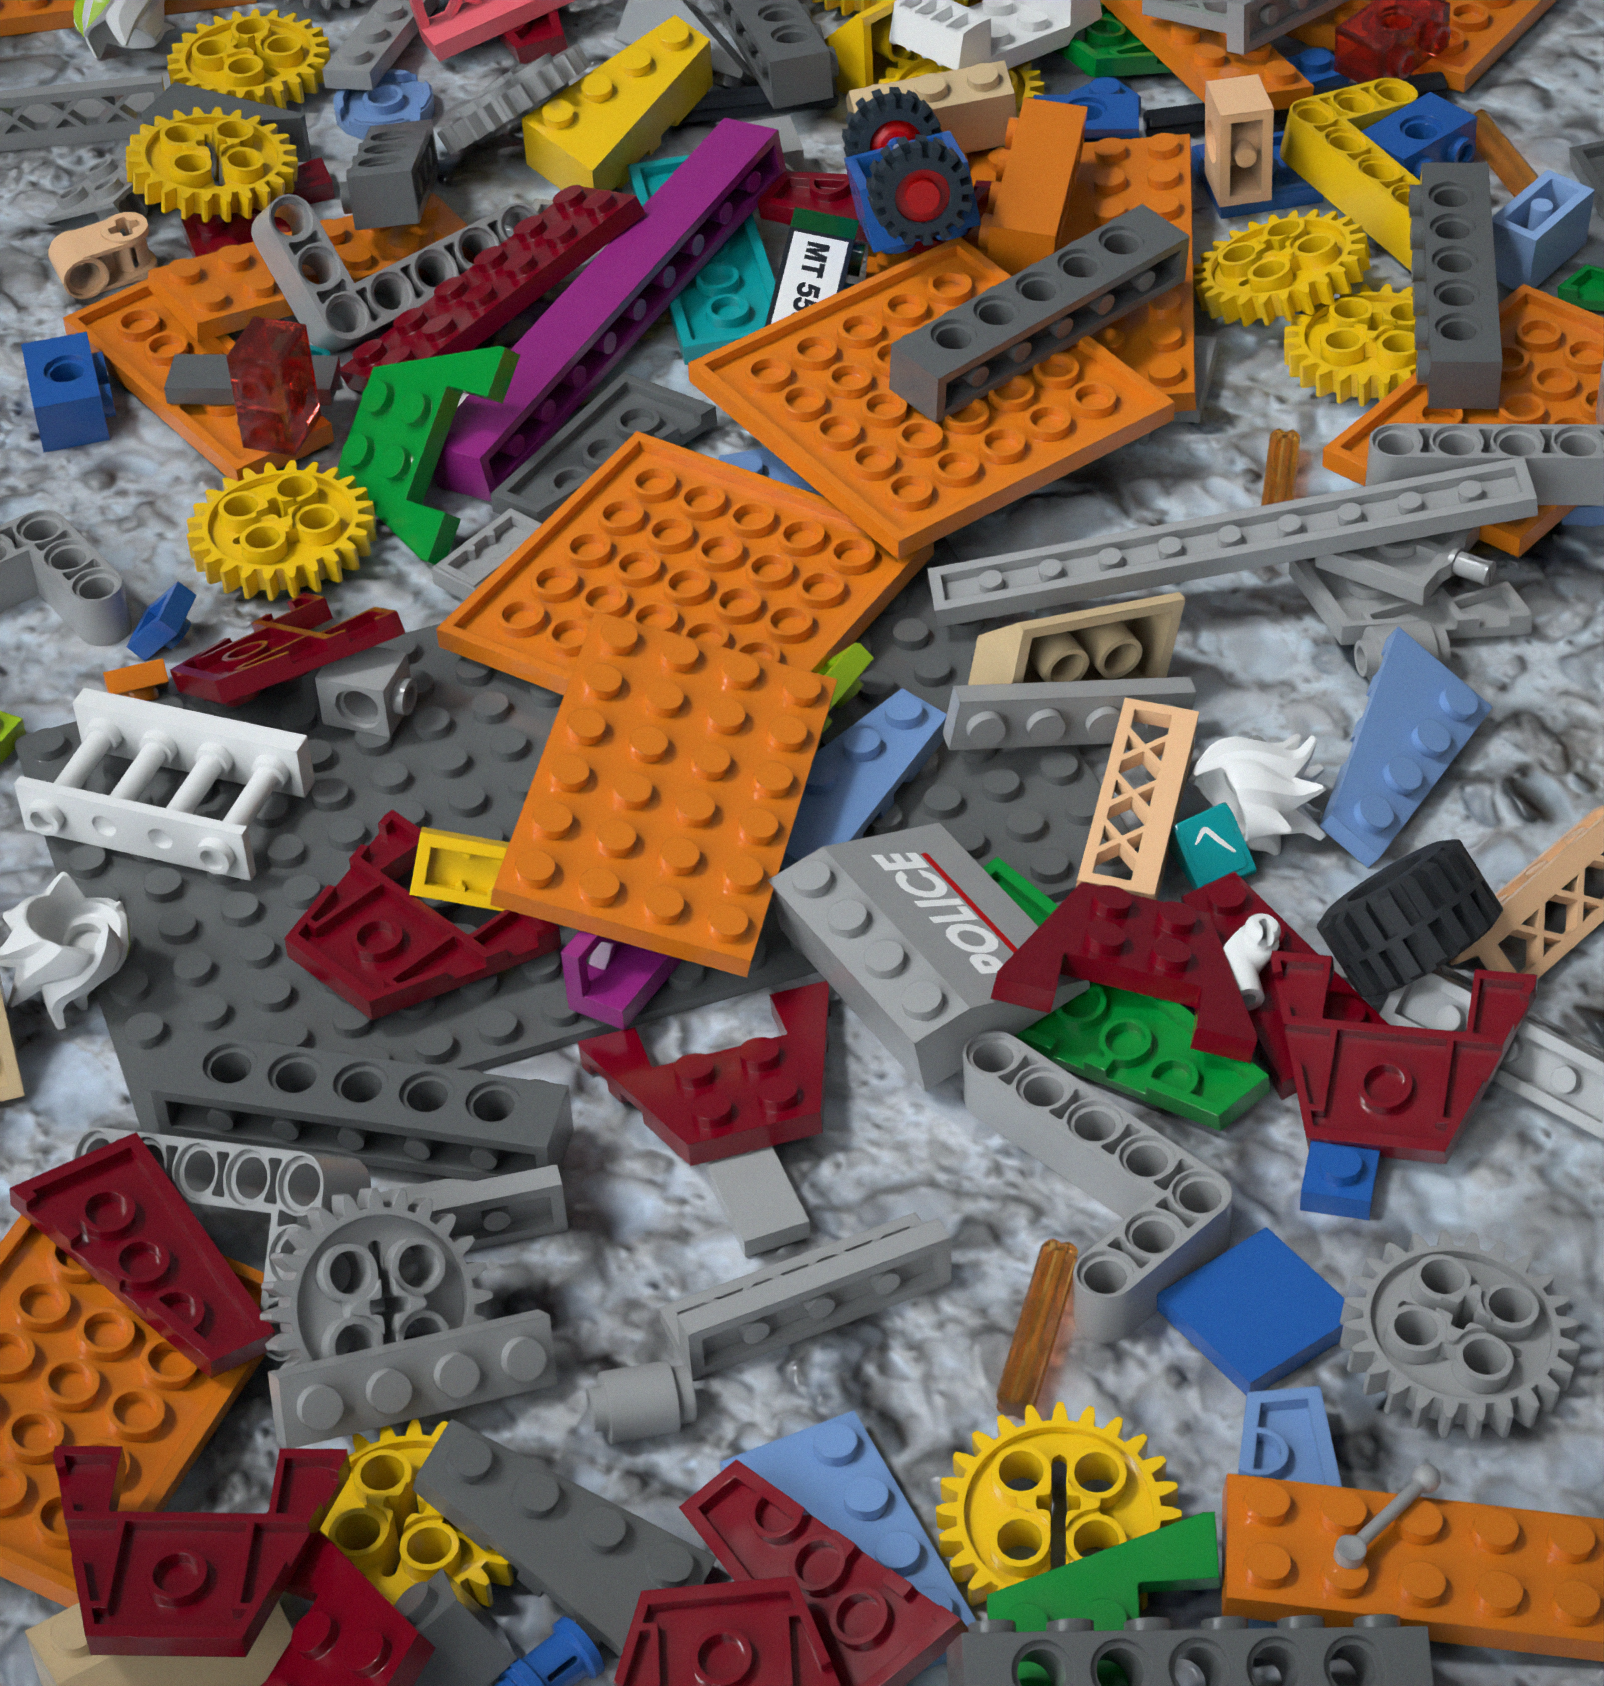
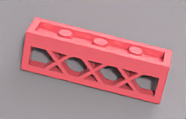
M409 0L423 42L438 61L441 62L576 0H450L445 11L429 18L423 0Z

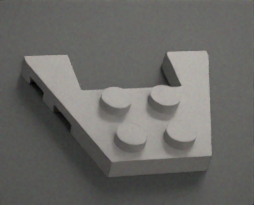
M1315 557L1289 562V575L1340 645L1356 644L1358 640H1362L1364 630L1369 626L1423 619L1427 620L1430 625H1443L1449 639L1524 635L1532 632L1533 613L1508 581L1455 597H1450L1440 585L1422 606L1315 567Z

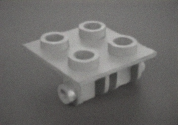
M107 157L94 163L86 170L85 173L88 178L82 184L75 185L61 193L56 198L58 206L43 221L45 224L93 212L97 214L100 221L123 212H136L145 217L158 203L147 205L145 204V194L133 193V183L127 182L126 157L119 161H114L112 157ZM125 229L120 230L123 236L126 235Z

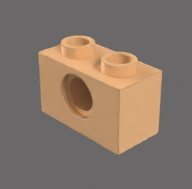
M1258 74L1206 81L1205 175L1219 207L1272 200L1274 108Z

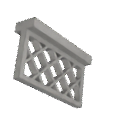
M1142 0V14L1226 33L1227 51L1245 55L1349 0Z

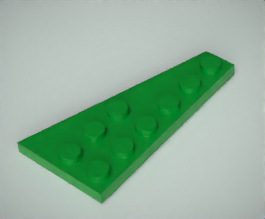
M998 856L983 867L1038 927L1058 907L1055 902ZM1089 981V989L1014 1036L1063 1069L1220 1132L1270 1092L1269 1075L1252 1061L1246 1063L1190 1049L1195 1015L1181 1004Z

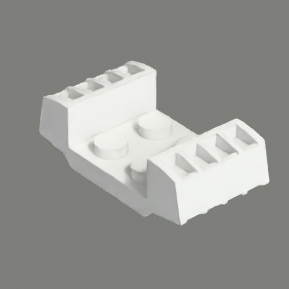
M896 0L893 7L889 43L899 44L909 52L914 51L922 55V58H929L937 62V65L946 66L952 70L972 67L979 63H992L1005 60L1006 67L1009 69L1069 45L1076 32L1102 18L1100 0H982L981 3L966 7L952 0Z

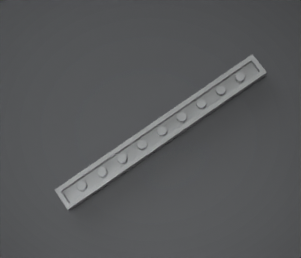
M1519 457L928 568V575L937 626L944 627L1538 516V504L1525 458Z

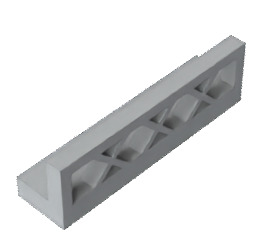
M162 74L0 91V152L130 139L131 134L140 135V125L143 124L141 113L166 90Z
M1442 965L1418 980L1390 992L1379 1015L1389 1025L1464 1032L1467 1028L1473 980ZM1529 1010L1492 1080L1604 1140V1049Z
M557 1164L478 1181L452 1177L398 1188L406 1190L408 1206L415 1198L432 1199L433 1209L430 1220L439 1214L453 1213L457 1218L449 1237L473 1236L475 1241L468 1251L569 1231L563 1185ZM387 1191L380 1192L382 1201ZM374 1241L370 1242L368 1248L372 1256H374L378 1248ZM407 1248L402 1253L399 1259V1266L418 1262L416 1255L410 1248Z
M914 1212L658 1307L660 1322L682 1363L688 1366L692 1381L952 1284L951 1237L939 1218L923 1223L918 1214Z

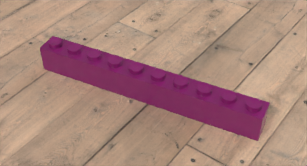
M724 118L655 194L643 205L646 214L609 242L514 345L511 351L520 354V358L503 404L469 394L457 407L433 473L437 487L492 502L491 493L551 438L758 206L757 200L784 171H787L778 129Z

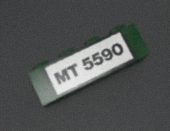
M795 207L765 327L855 285L847 283L849 275L860 276L866 247L864 244L856 243L859 220Z

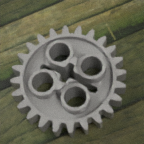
M578 43L554 57L547 53L525 66L521 63L499 77L498 80L478 92L479 96L457 110L460 117L437 132V135L450 155L467 147L474 141L480 145L494 136L502 133L506 135L522 125L523 117L569 87L568 81L578 76L591 64Z
M363 1188L359 1190L357 1204L349 1193L333 1195V1215L324 1207L309 1208L306 1212L312 1231L301 1227L288 1228L285 1233L296 1250L293 1254L272 1253L270 1256V1260L284 1271L282 1281L263 1282L261 1286L262 1290L279 1297L278 1307L260 1313V1320L280 1323L281 1333L265 1344L266 1349L289 1352L290 1357L281 1366L280 1369L337 1356L335 1350L336 1339L345 1327H348L354 1334L356 1351L403 1341L408 1325L414 1320L421 1326L424 1336L488 1321L484 1317L474 1314L475 1305L493 1298L492 1292L484 1289H474L472 1282L473 1278L487 1269L486 1262H466L463 1257L475 1241L473 1236L450 1238L449 1234L454 1227L457 1217L453 1213L439 1214L430 1220L433 1200L430 1198H415L408 1206L407 1192L404 1189H389L382 1201L378 1188ZM372 1241L376 1242L378 1247L374 1256H372L368 1249ZM407 1248L414 1252L418 1261V1272L410 1284L404 1282L398 1268L399 1259ZM339 1254L347 1259L351 1269L350 1280L341 1292L335 1288L330 1278L331 1264ZM384 1297V1311L371 1315L369 1309L370 1300Z
M1440 1230L1437 1246H1429L1418 1233H1414L1411 1235L1407 1253L1396 1244L1389 1242L1386 1244L1382 1261L1368 1256L1365 1259L1362 1276H1352L1339 1322L1343 1325L1340 1348L1351 1351L1347 1365L1349 1373H1366L1362 1389L1365 1395H1372L1382 1391L1388 1394L1384 1408L1386 1414L1395 1413L1404 1406L1413 1411L1411 1428L1418 1429L1429 1417L1438 1420V1430L1441 1438L1447 1439L1454 1424H1464L1470 1439L1478 1441L1482 1424L1489 1423L1495 1432L1504 1438L1508 1437L1513 1417L1524 1426L1531 1428L1534 1426L1538 1410L1541 1409L1551 1413L1555 1409L1559 1392L1566 1393L1580 1349V1344L1574 1341L1579 1326L1578 1319L1566 1317L1570 1303L1569 1296L1549 1295L1554 1276L1551 1273L1531 1277L1528 1274L1532 1261L1531 1256L1525 1255L1514 1262L1504 1259L1506 1242L1499 1241L1487 1252L1480 1250L1477 1233L1471 1232L1464 1246L1454 1245L1447 1230Z

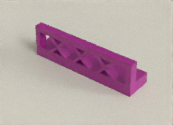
M579 931L561 952L568 1008L625 1030L683 959ZM591 955L589 963L587 965L586 959Z

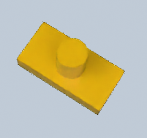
M422 827L409 895L504 911L505 909L490 905L493 886L510 842Z

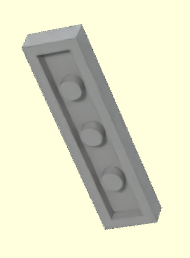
M378 0L322 69L325 88L373 90L419 31L409 0ZM423 0L428 18L440 4L439 0Z
M1190 677L953 686L943 737L949 750L1113 743L1125 697L1193 710L1197 691ZM1133 722L1132 730L1143 742L1154 741L1167 735L1169 728Z
M539 1309L268 1372L276 1442L283 1448H297L558 1384L550 1315Z

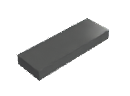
M175 354L164 386L167 404L333 405L341 375L340 358L336 355Z

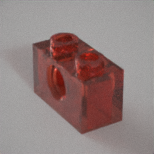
M1445 0L1372 1L1335 28L1334 71L1360 84L1380 78H1396L1400 80L1408 78L1412 72L1434 56L1442 53L1449 46L1451 29L1449 27L1450 3Z
M253 316L226 356L243 448L296 456L322 416L307 326L301 323Z

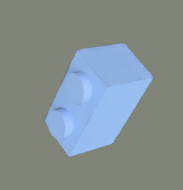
M1547 170L1492 217L1497 281L1515 290L1522 284L1536 288L1587 242L1595 189Z

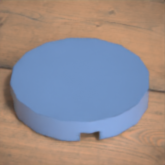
M389 69L373 90L338 89L333 98L337 125L346 134L363 140L370 126L432 119L435 113L432 86L426 80L424 84L419 82L416 74L406 70Z

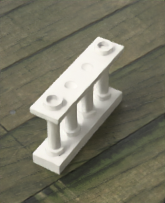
M83 688L72 703L82 742L80 747L54 783L19 776L14 786L25 830L196 868L213 874H222L251 881L256 874L248 833L251 823L273 791L305 798L315 783V776L307 735ZM105 754L134 760L109 796L81 789ZM160 766L190 772L166 808L136 802ZM216 779L246 785L223 821L193 815Z

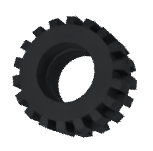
M1442 840L1426 845L1400 858L1358 884L1326 910L1316 928L1359 996H1378L1418 980L1465 951L1493 927L1501 915L1503 907L1461 840Z

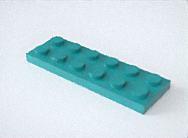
M690 155L627 164L632 193L638 197L642 207ZM752 213L667 307L685 365L765 327L776 282Z

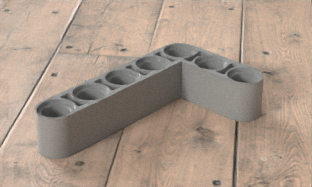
M282 195L269 204L255 218L252 224L251 235L254 244L309 341L314 346L327 349L333 354L341 352L390 327L400 314L409 309L420 307L432 298L435 288L440 283L449 278L460 276L474 264L467 261L464 257L462 246L470 249L476 257L485 249L499 246L509 238L505 225L514 229L522 220L530 216L539 215V213L528 204H510L356 283L352 280L312 207L306 200L297 195ZM275 216L287 221L291 227L292 236L282 233L277 228L274 221ZM302 265H308L314 269L318 275L319 284L310 282L304 276ZM418 268L430 274L434 283L433 287L426 285L420 279ZM374 290L383 293L388 298L390 310L381 307L377 303ZM330 313H335L342 318L346 326V333L335 329L329 318Z
M1604 360L1602 362L1595 414L1597 425L1385 424L1377 427L1370 434L1365 486L1524 457L1535 489L1538 505L1604 506Z
M36 510L0 525V613L40 595L72 630L89 645L110 646L119 643L129 635L132 630V621L122 577L63 515L52 510Z
M991 1030L980 1032L966 1042L962 1053L963 1094L966 1109L977 1119L1124 1219L1086 1251L1075 1263L1073 1271V1321L1076 1330L1084 1338L1093 1342L1109 1344L1125 1339L1158 1312L1157 1294L1227 1251L1231 1239L1233 1191L1230 1183L1220 1173L1016 1037L1006 1032Z
M103 1127L89 1128L81 1134L75 1144L72 1155L74 1160L137 1132L185 1202L271 1213L263 1282L282 1281L284 1271L270 1260V1256L272 1253L293 1254L296 1250L285 1233L288 1228L301 1227L312 1231L306 1212L309 1208L324 1207L333 1215V1195L349 1193L357 1204L359 1190L371 1188V1179L367 1168L360 1160L353 1157ZM339 1254L331 1264L330 1278L335 1288L341 1292L350 1280L351 1269L347 1259ZM262 1290L261 1312L278 1307L279 1297ZM269 1322L275 1330V1336L281 1333L280 1323ZM345 1327L336 1339L335 1350L337 1356L346 1354L351 1346L354 1334L348 1327ZM270 1350L266 1352L270 1358L277 1361H286L290 1357L288 1351Z

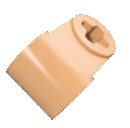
M136 212L118 213L106 220L76 230L65 231L51 242L48 249V257L66 292L78 299L92 298L100 293L127 284L139 283L148 278V270L158 268L156 255L149 250L146 240L149 233L147 219ZM121 229H125L126 236L120 233ZM133 259H136L139 263L137 267H134Z

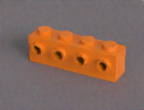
M1024 97L1019 118L1009 117L1005 149L1000 150L996 181L991 183L987 214H983L981 220L978 247L988 248L987 258L1010 276H1014L1031 264L1037 263L1059 250L1083 153L1087 106Z

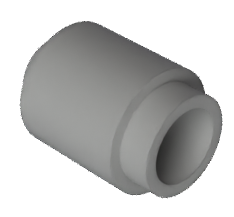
M1424 619L1369 626L1364 630L1362 640H1358L1354 648L1357 671L1360 676H1367L1370 683L1372 677L1379 671L1384 657L1381 655L1386 638L1398 626L1448 669L1451 660L1450 642L1445 628L1441 624L1430 625Z
M668 1360L601 1371L598 1372L597 1376L598 1387L586 1389L587 1409L593 1432L605 1431L610 1444L679 1433L682 1424L693 1423L697 1419L694 1386L686 1364L671 1367Z

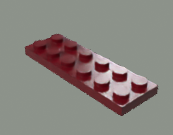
M572 185L564 188L553 197V204L539 215L530 216L519 222L513 229L514 234L499 246L487 248L479 253L474 259V265L463 274L440 283L435 288L432 298L420 307L409 309L400 314L393 322L394 327L379 339L367 341L356 348L352 354L353 359L341 367V377L346 386L363 392L367 386L372 369L376 366L472 351L644 216L646 213L636 195L583 187L581 185Z

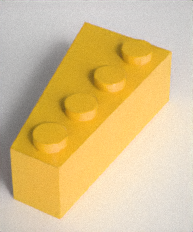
M674 15L522 118L527 165L560 190L572 185L611 191L615 187L622 189L629 181L627 164L637 163L644 154L651 156L661 145V136L669 126H677L713 86L710 39Z

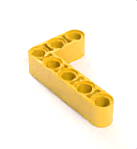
M1380 78L1293 102L1289 109L1280 146V158L1346 216H1351L1354 223H1361L1363 230L1411 271V218H1409L1408 211L1409 186L1420 185V180L1361 131L1417 100L1418 92L1415 87L1400 79Z

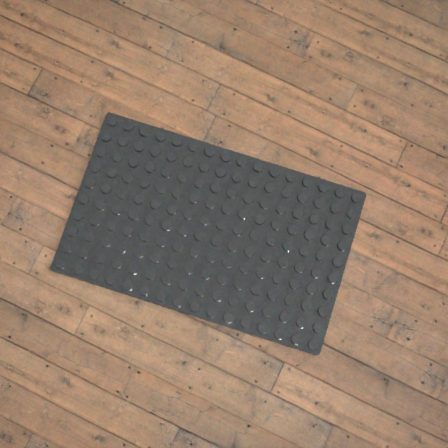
M945 536L934 542V555L855 641L857 644L861 643L874 659L858 677L864 684L858 693L840 708L836 709L833 706L828 712V716L833 721L822 733L816 752L902 688L947 714L953 686L968 685L978 635L1002 627L996 617L944 627L937 626L928 568L960 563L959 558ZM440 624L406 632L397 638L376 645L377 647L407 652L411 679L416 681L418 689L416 703L412 712L409 715L403 716L390 738L323 724L315 677L322 666L297 679L279 682L259 690L260 695L255 699L234 707H226L225 704L214 701H203L202 698L184 693L163 696L150 701L307 735L315 783L305 798L273 791L251 823L248 833L256 868V874L251 881L222 874H213L196 868L60 837L44 835L57 876L61 872L68 873L86 898L100 897L110 898L116 902L121 901L131 921V944L125 962L118 972L94 989L141 1131L160 1133L150 1088L176 1029L201 1033L213 1032L228 1037L263 1042H282L291 1046L333 1052L345 1051L354 1055L395 1061L408 1060L423 1065L458 1070H477L480 1072L576 1044L577 1041L622 1030L568 1008L561 952L580 930L559 924L555 925L560 929L562 946L555 951L371 1020L290 959L287 955L284 940L285 936L328 884L336 886L350 869L349 858L361 844L367 846L371 844L379 834V821L392 809L420 829L427 827L510 842L564 695L440 648L436 631ZM77 721L52 728H43L34 733L23 735L15 741V748L24 777L50 783L55 782L82 744ZM944 739L911 782H903L894 793V804L882 819L875 817L863 833V838L940 823L982 868L998 856L1053 902L1065 900L1076 888L1101 785L1076 745L949 750ZM105 754L81 789L109 796L134 760ZM160 766L136 802L166 808L190 772ZM216 779L193 815L223 821L246 785ZM1120 815L1108 819L1121 835L1130 832ZM1103 838L1102 844L1107 843ZM1139 847L1134 848V850H1135L1137 853H1138V851H1139ZM1120 856L1097 865L1094 872L1095 874L1131 880L1133 871ZM414 868L394 881L408 892L411 889ZM415 896L466 934H471L502 912ZM771 898L747 978L682 960L627 1028L814 974L818 970L781 930L773 898ZM591 955L586 959L587 965L589 963Z

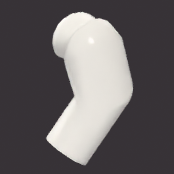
M1263 913L1254 914L1249 917L1245 925L1223 947L1247 1011L1253 1010L1263 1003L1265 995L1259 973L1271 960L1272 950L1277 951L1279 948L1281 927L1272 916Z

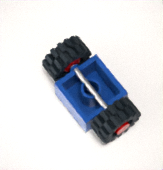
M889 87L888 94H883L880 88L871 91L873 98L867 102L861 97L855 103L858 108L856 113L854 114L849 111L845 118L848 127L847 129L842 128V139L845 143L843 149L846 154L844 162L857 218L873 253L879 251L885 254L902 253L913 248L917 241H921L923 246L934 245L932 237L943 241L951 240L965 235L968 232V228L981 225L968 161L950 130L942 132L941 124L930 105L924 99L921 101L915 92L907 90V93L904 94L899 87Z

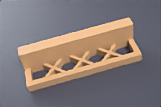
M1125 697L1076 887L1081 882L1097 886L1112 885L1124 889L1129 894L1158 900L1169 856L1170 833L1172 827L1177 823L1193 757L1199 711ZM1133 722L1169 728L1167 735L1145 744L1132 730ZM1142 764L1156 780L1133 789L1122 777L1121 773ZM1151 800L1150 807H1149L1146 802H1148V801ZM1131 809L1144 826L1121 835L1108 819ZM1103 838L1107 843L1102 844ZM1139 847L1138 853L1134 850V848ZM1117 856H1120L1133 871L1131 880L1094 873L1097 865Z
M1604 805L1593 809L1495 894L1503 907L1501 915L1483 937L1448 961L1451 966L1478 956L1487 970L1517 973L1498 945L1510 935L1526 939V966L1519 973L1535 974L1537 979H1539L1604 921V898L1597 899L1584 895L1585 868L1589 866L1604 870V856L1601 855L1604 852ZM1567 885V891L1562 890V888ZM1548 900L1566 905V927L1563 934L1544 930L1545 903ZM1584 909L1589 910L1586 914L1583 915ZM1525 920H1527V926L1522 925ZM1544 944L1549 945V946L1544 950Z

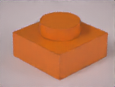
M163 658L103 672L107 693L149 702L159 698L158 690L168 688L169 685Z

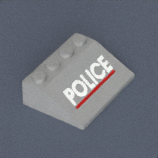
M940 823L823 846L768 880L774 888L772 898L781 930L925 1092L963 1069V1048L971 1037L980 1032L991 1030L1002 1031L1015 1036L1050 1014L990 999L997 971L1036 931L1038 926ZM1060 974L1051 1012L1089 989V981Z

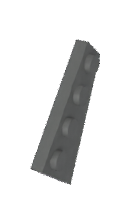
M623 372L491 493L493 512L502 515L512 508L543 524L636 431L681 446L717 424L716 406Z

